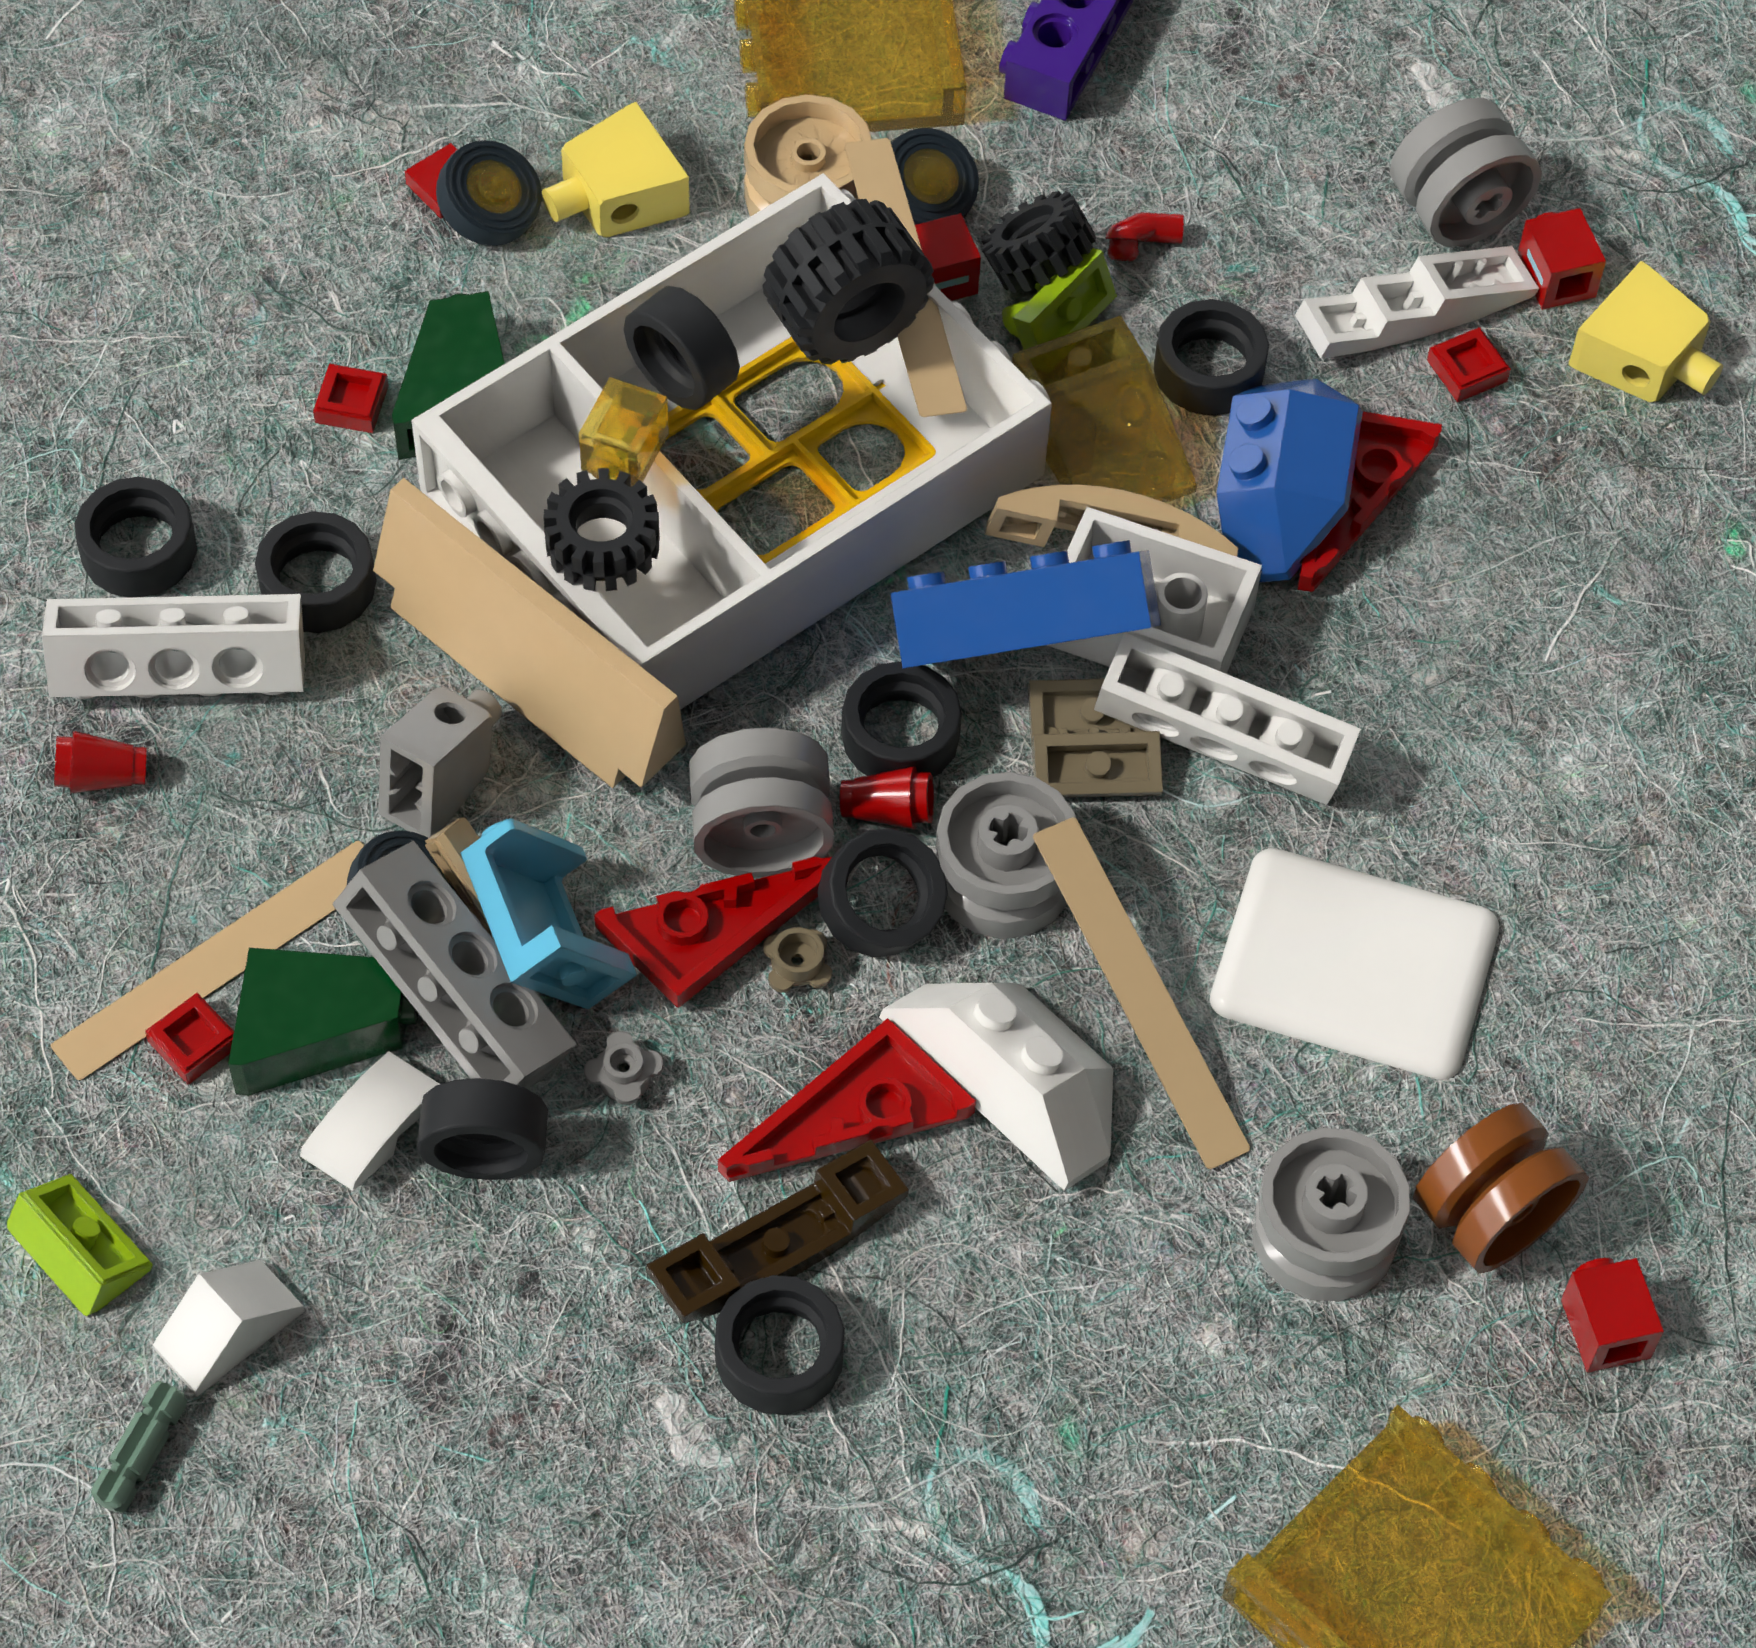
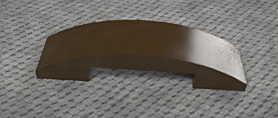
M869 1140L817 1169L813 1184L710 1241L704 1233L698 1235L646 1264L645 1271L682 1323L709 1317L720 1313L728 1298L748 1282L771 1275L795 1277L830 1256L895 1208L908 1196L909 1189L873 1141Z

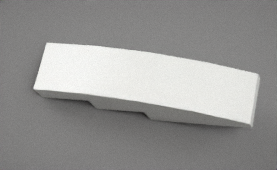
M1513 246L1418 256L1411 270L1407 273L1361 278L1352 294L1304 299L1295 316L1320 359L1400 344L1481 319L1534 297L1539 287Z

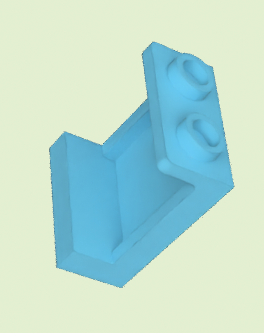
M509 818L489 826L482 833L481 838L460 852L511 983L585 1009H590L637 976L628 953L583 936L562 884V880L567 874L587 860L583 847Z

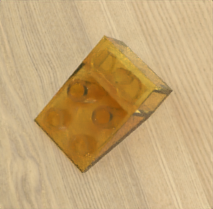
M1121 315L1013 354L1012 363L1028 380L1033 379L1039 382L1046 390L1052 403L1046 461L1060 485H1091L1120 489L1165 503L1196 492V481L1149 361Z

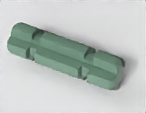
M157 1381L151 1385L141 1402L145 1407L143 1413L136 1412L108 1459L112 1463L111 1468L102 1469L91 1488V1495L94 1497V1501L103 1508L115 1513H123L128 1509L138 1492L134 1488L135 1482L144 1481L170 1436V1433L167 1431L168 1425H176L187 1406L185 1394L165 1382Z

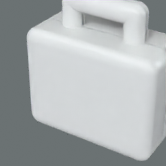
M1278 848L1264 849L1256 854L1251 863L1212 986L1210 1003L1217 1014L1227 1019L1439 1080L1449 1079L1460 1071L1499 934V922L1492 911L1482 906Z

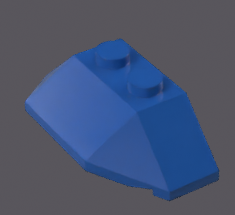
M1318 379L1260 385L1234 395L1232 399L1217 487L1222 535L1238 547L1237 557L1262 565L1259 583L1290 580L1301 567L1299 561L1323 541L1348 511L1363 412L1359 404Z

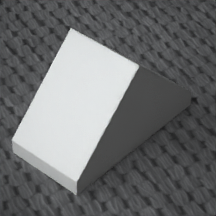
M261 1260L199 1273L153 1343V1347L198 1397L305 1311L304 1306Z

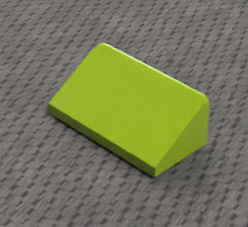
M72 1174L18 1194L7 1221L9 1232L83 1315L89 1316L99 1311L150 1272L153 1266L151 1261Z

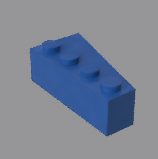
M1130 540L1092 546L1094 559L1069 563L1068 551L1031 556L1032 569L1007 573L1006 561L968 567L970 580L946 583L944 571L907 577L909 590L890 593L902 668L1161 626L1149 550L1132 552Z

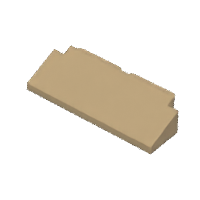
M405 478L390 490L373 571L395 588L390 607L393 611L611 788H614L625 776L642 788L686 745L679 700L674 692Z

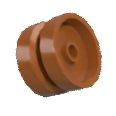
M1523 1103L1510 1104L1495 1111L1466 1131L1428 1168L1417 1184L1412 1198L1439 1229L1457 1226L1452 1244L1478 1274L1492 1271L1504 1265L1532 1246L1572 1208L1585 1190L1589 1180L1586 1172L1563 1147L1544 1150L1549 1133Z

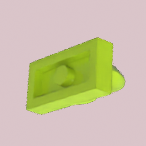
M1093 248L1089 254L1081 255L1083 258L1081 263L1077 266H1068L1066 268L1068 273L1062 277H1059L1058 274L1051 277V283L1043 287L1036 283L1034 288L1038 293L1030 301L1016 303L1002 309L1004 326L1012 335L1020 339L1028 363L1047 368L1117 297L1102 250Z

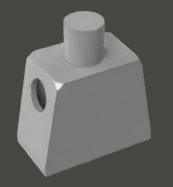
M438 687L392 725L380 737L378 814L407 831L415 832L428 838L442 830L485 777L490 767L492 726L502 716V708L499 702L484 690H474L467 698H464L446 687Z

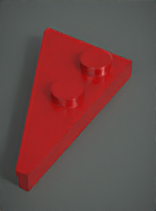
M1362 411L1348 511L1323 541L1302 559L1298 590L1313 592L1438 446L1442 424Z
M815 856L792 862L791 871L754 879L752 872L701 884L699 888L690 892L673 891L657 895L656 904L615 914L613 906L604 908L594 915L595 928L618 950L628 953L632 964L679 1008L818 897L817 891L822 870L832 857L820 858Z
M887 1018L718 1159V1172L728 1182L849 1151L869 1140H872L875 1144L962 1121L975 1113L976 1100Z

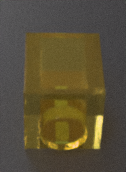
M609 377L579 432L581 470H587L588 473L599 479L598 468H609L610 479L616 480L619 472L623 471L630 474L631 487L638 480L643 482L669 434L667 396Z

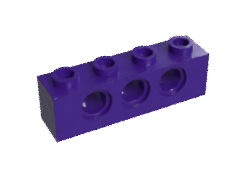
M1041 0L1040 3L1033 1L1025 14L1022 34L1017 42L1013 40L1008 42L1000 60L999 72L1005 74L1004 99L1066 121L1134 0Z

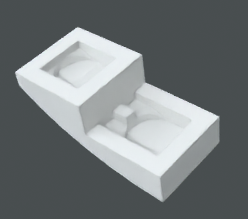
M388 1051L353 1084L328 1112L302 1146L300 1157L354 1191L394 1155L397 1138L420 1118L423 1095L436 1085H439V1083Z

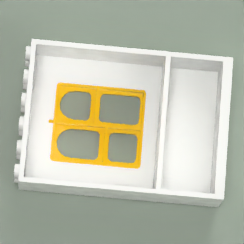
M824 173L412 419L420 491L678 696L680 710L994 508L998 497L1020 491L1045 474L1052 404L1046 390L1036 380H1028L1012 363L1005 348L997 341H990L973 324L967 310L958 302L952 303L935 286V283L933 289L927 295L939 308L966 402V412L921 417L919 415L898 337L890 343L879 347L877 351L867 356H859L854 361L841 363L839 360L833 364H824L836 372L843 384V394L839 403L829 412L782 441L774 442L766 438L735 405L734 399L739 394L781 368L795 362L812 361L800 350L767 302L762 285L766 281L764 277L766 266L774 261L773 253L778 246L787 241V236L794 229L804 225L809 221L808 218L818 212L823 213L833 205L842 202L847 205L855 200L849 191L845 189L840 190ZM665 286L680 287L698 297L714 312L726 328L737 350L740 364L737 380L697 410L681 408L665 398L650 384L638 368L627 347L623 331L626 316ZM819 360L813 361L822 364ZM703 417H711L722 425L748 453L750 458L747 463L709 487L695 489L661 453L658 445ZM874 424L885 427L897 435L904 447V458L901 466L890 476L868 490L857 491L820 455L818 448L821 444L845 429L855 425ZM629 433L639 434L640 436L623 468L613 465ZM787 466L798 467L825 494L835 508L829 515L769 553L757 555L717 512L722 506ZM598 468H609L610 479L612 480L617 479L620 471L629 473L631 476V487L638 480H641L647 486V495L653 494L657 502L660 532L657 559L652 558V568L646 575L637 569V582L630 586H627L621 577L616 579L617 590L606 591L605 581H596L595 591L585 590L583 587V577L580 576L574 585L564 580V569L556 573L551 566L550 556L547 557L543 520L544 509H547V499L551 492L559 495L558 484L566 478L574 486L577 485L576 473L584 470L588 471L590 480L599 479ZM599 518L584 523L578 528L577 532L588 540L609 541L624 534L627 528L619 521Z

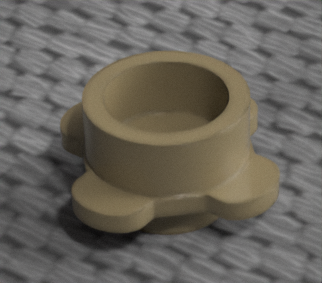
M794 927L786 929L780 934H773L765 940L763 951L771 959L772 971L768 975V983L771 988L777 992L785 993L790 991L793 986L811 985L814 988H823L829 984L832 978V969L825 964L824 950L827 947V939L823 933L814 929ZM800 957L804 962L801 965H795L792 963V959Z

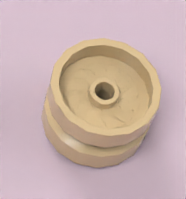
M808 94L782 98L762 109L749 124L744 143V165L746 168L744 198L750 217L822 173L840 190L845 189L855 199H859L844 144L847 142L872 140L867 123L853 108L833 98Z

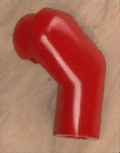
M1140 212L1109 227L1105 237L1106 240H1109L1108 257L1115 261H1134L1139 252L1138 242L1182 244L1184 215Z

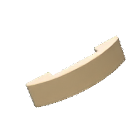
M1050 485L1024 489L1000 496L996 501L985 529V535L1045 547L1054 527L1076 532L1086 507H1090L1236 557L1238 554L1237 546L1217 530L1191 514L1144 495L1102 486Z

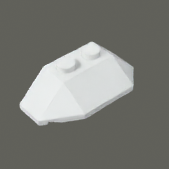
M925 984L883 1008L879 1018L882 1021L887 1018L892 1021L976 1100L975 1108L1063 1191L1107 1163L1111 1153L1113 1068L1022 984Z

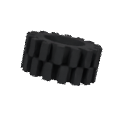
M1055 191L1048 198H1046L1045 194L1035 197L1034 203L1030 205L1027 202L1017 206L1019 211L1014 214L1006 213L1001 217L1003 223L993 224L988 230L990 234L984 236L981 241L983 243L981 250L1004 289L1017 293L1021 288L1024 292L1033 290L1036 283L1043 287L1051 283V277L1057 274L1059 277L1067 274L1068 270L1066 268L1068 266H1077L1083 261L1081 255L1091 252L1093 249L1092 243L1096 242V236L1074 196L1067 191L1063 194L1060 191Z
M598 468L599 479L590 480L587 470L576 473L577 485L575 486L566 478L558 484L559 495L551 492L547 499V509H544L545 544L547 557L550 556L551 566L556 573L564 569V580L572 585L575 584L580 576L583 577V587L585 590L595 591L596 581H605L606 591L617 590L616 579L621 577L627 586L637 582V569L646 575L652 568V558L657 559L659 553V512H657V502L654 495H647V486L641 480H638L631 487V476L629 473L620 471L616 480L610 479L609 468ZM599 518L619 521L627 528L624 534L609 541L588 540L577 532L578 528L584 523Z

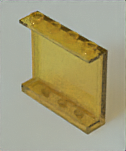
M733 0L736 31L746 30L747 39H739L741 73H752L753 82L745 83V103L748 118L756 117L762 109L782 98L808 94L830 97L853 108L867 123L869 132L964 125L967 87L952 0Z
M1398 1404L1391 1410L1386 1427L1254 1558L1247 1553L1228 1572L1222 1597L1277 1648H1572L1600 1619L1612 1596L1604 1588V1582L1599 1573L1589 1563L1578 1557L1570 1558L1550 1540L1547 1528L1535 1515L1523 1509L1517 1511L1497 1493L1494 1481L1482 1468L1471 1462L1463 1463L1444 1446L1441 1434L1429 1421L1420 1416L1412 1417Z

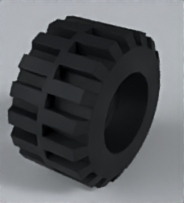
M855 199L847 205L842 202L831 206L829 210L823 213L818 212L808 218V222L801 227H797L787 236V241L778 246L773 253L774 261L766 266L764 272L766 281L762 286L767 302L800 350L812 361L819 360L822 364H833L840 360L841 363L854 361L859 356H867L877 351L879 347L890 343L898 337L902 330L909 327L917 318L916 314L925 307L929 300L927 294L933 289L934 285L932 264L894 211L878 200L869 203L867 199Z

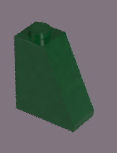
M489 291L472 294L461 293L448 298L429 301L392 412L398 460L416 457L412 419L505 364Z
M249 947L228 1062L235 1093L239 1095L255 1094L376 1057L388 1051L392 1052L402 1049L406 1024L416 1025L419 1013L374 957Z

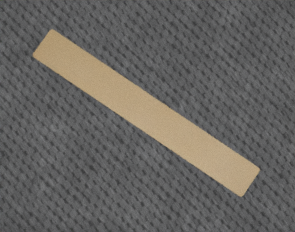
M888 138L845 143L844 148L858 198L867 199L869 203L878 200L883 202L887 208L890 207L921 249L891 141ZM929 298L925 307L916 314L917 318L913 323L898 334V341L917 409L921 417L966 412V402L939 308Z
M1072 817L1035 833L1033 839L1206 1168L1213 1169L1247 1153L1250 1150V1146L1077 819Z
M355 841L54 1041L51 1044V1049L77 1080L84 1079L145 1038V1030L198 992L202 998H205L245 971L249 947L278 949L336 910L332 904L347 886V877L351 864L364 844L361 841Z

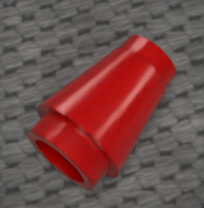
M74 730L73 737L57 736L54 787H70V794L127 787L132 786V784L145 785L147 747H137L133 744Z
M913 766L842 780L840 785L841 816L843 818H855L916 830L918 823H932L934 815V783L932 774L930 772L918 773L916 767Z

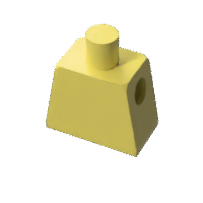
M637 102L627 105L565 143L561 149L563 181L542 190L545 207L555 222L583 212L597 234L603 237H611L690 214L689 176Z
M1643 261L1636 265L1579 327L1568 364L1582 373L1647 402L1659 401L1677 379L1700 394L1705 395L1714 386L1723 370V364L1701 351L1711 322L1708 314Z

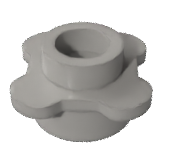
M618 1031L608 1036L607 1047L598 1058L590 1059L586 1062L584 1074L586 1080L592 1085H599L607 1097L621 1104H633L647 1091L651 1077L659 1076L662 1073L663 1059L657 1051H645L633 1043L631 1034ZM625 1063L630 1066V1069L627 1072H621L618 1070V1066Z

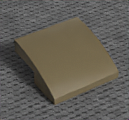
M1105 679L1029 680L1028 703L1034 777L1058 790L1064 798L1162 795L1160 731H1144L1095 711L1094 708Z

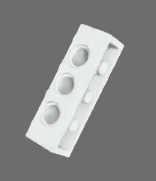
M301 594L47 599L42 643L49 697L90 699L96 696H137L140 698H151L158 695L198 694L210 697L224 693L278 695L284 692H303L305 647Z
M1125 632L1102 684L1094 708L1095 711L1144 731H1160L1161 738L1325 805L1329 803L1340 783L1361 730L1356 726Z

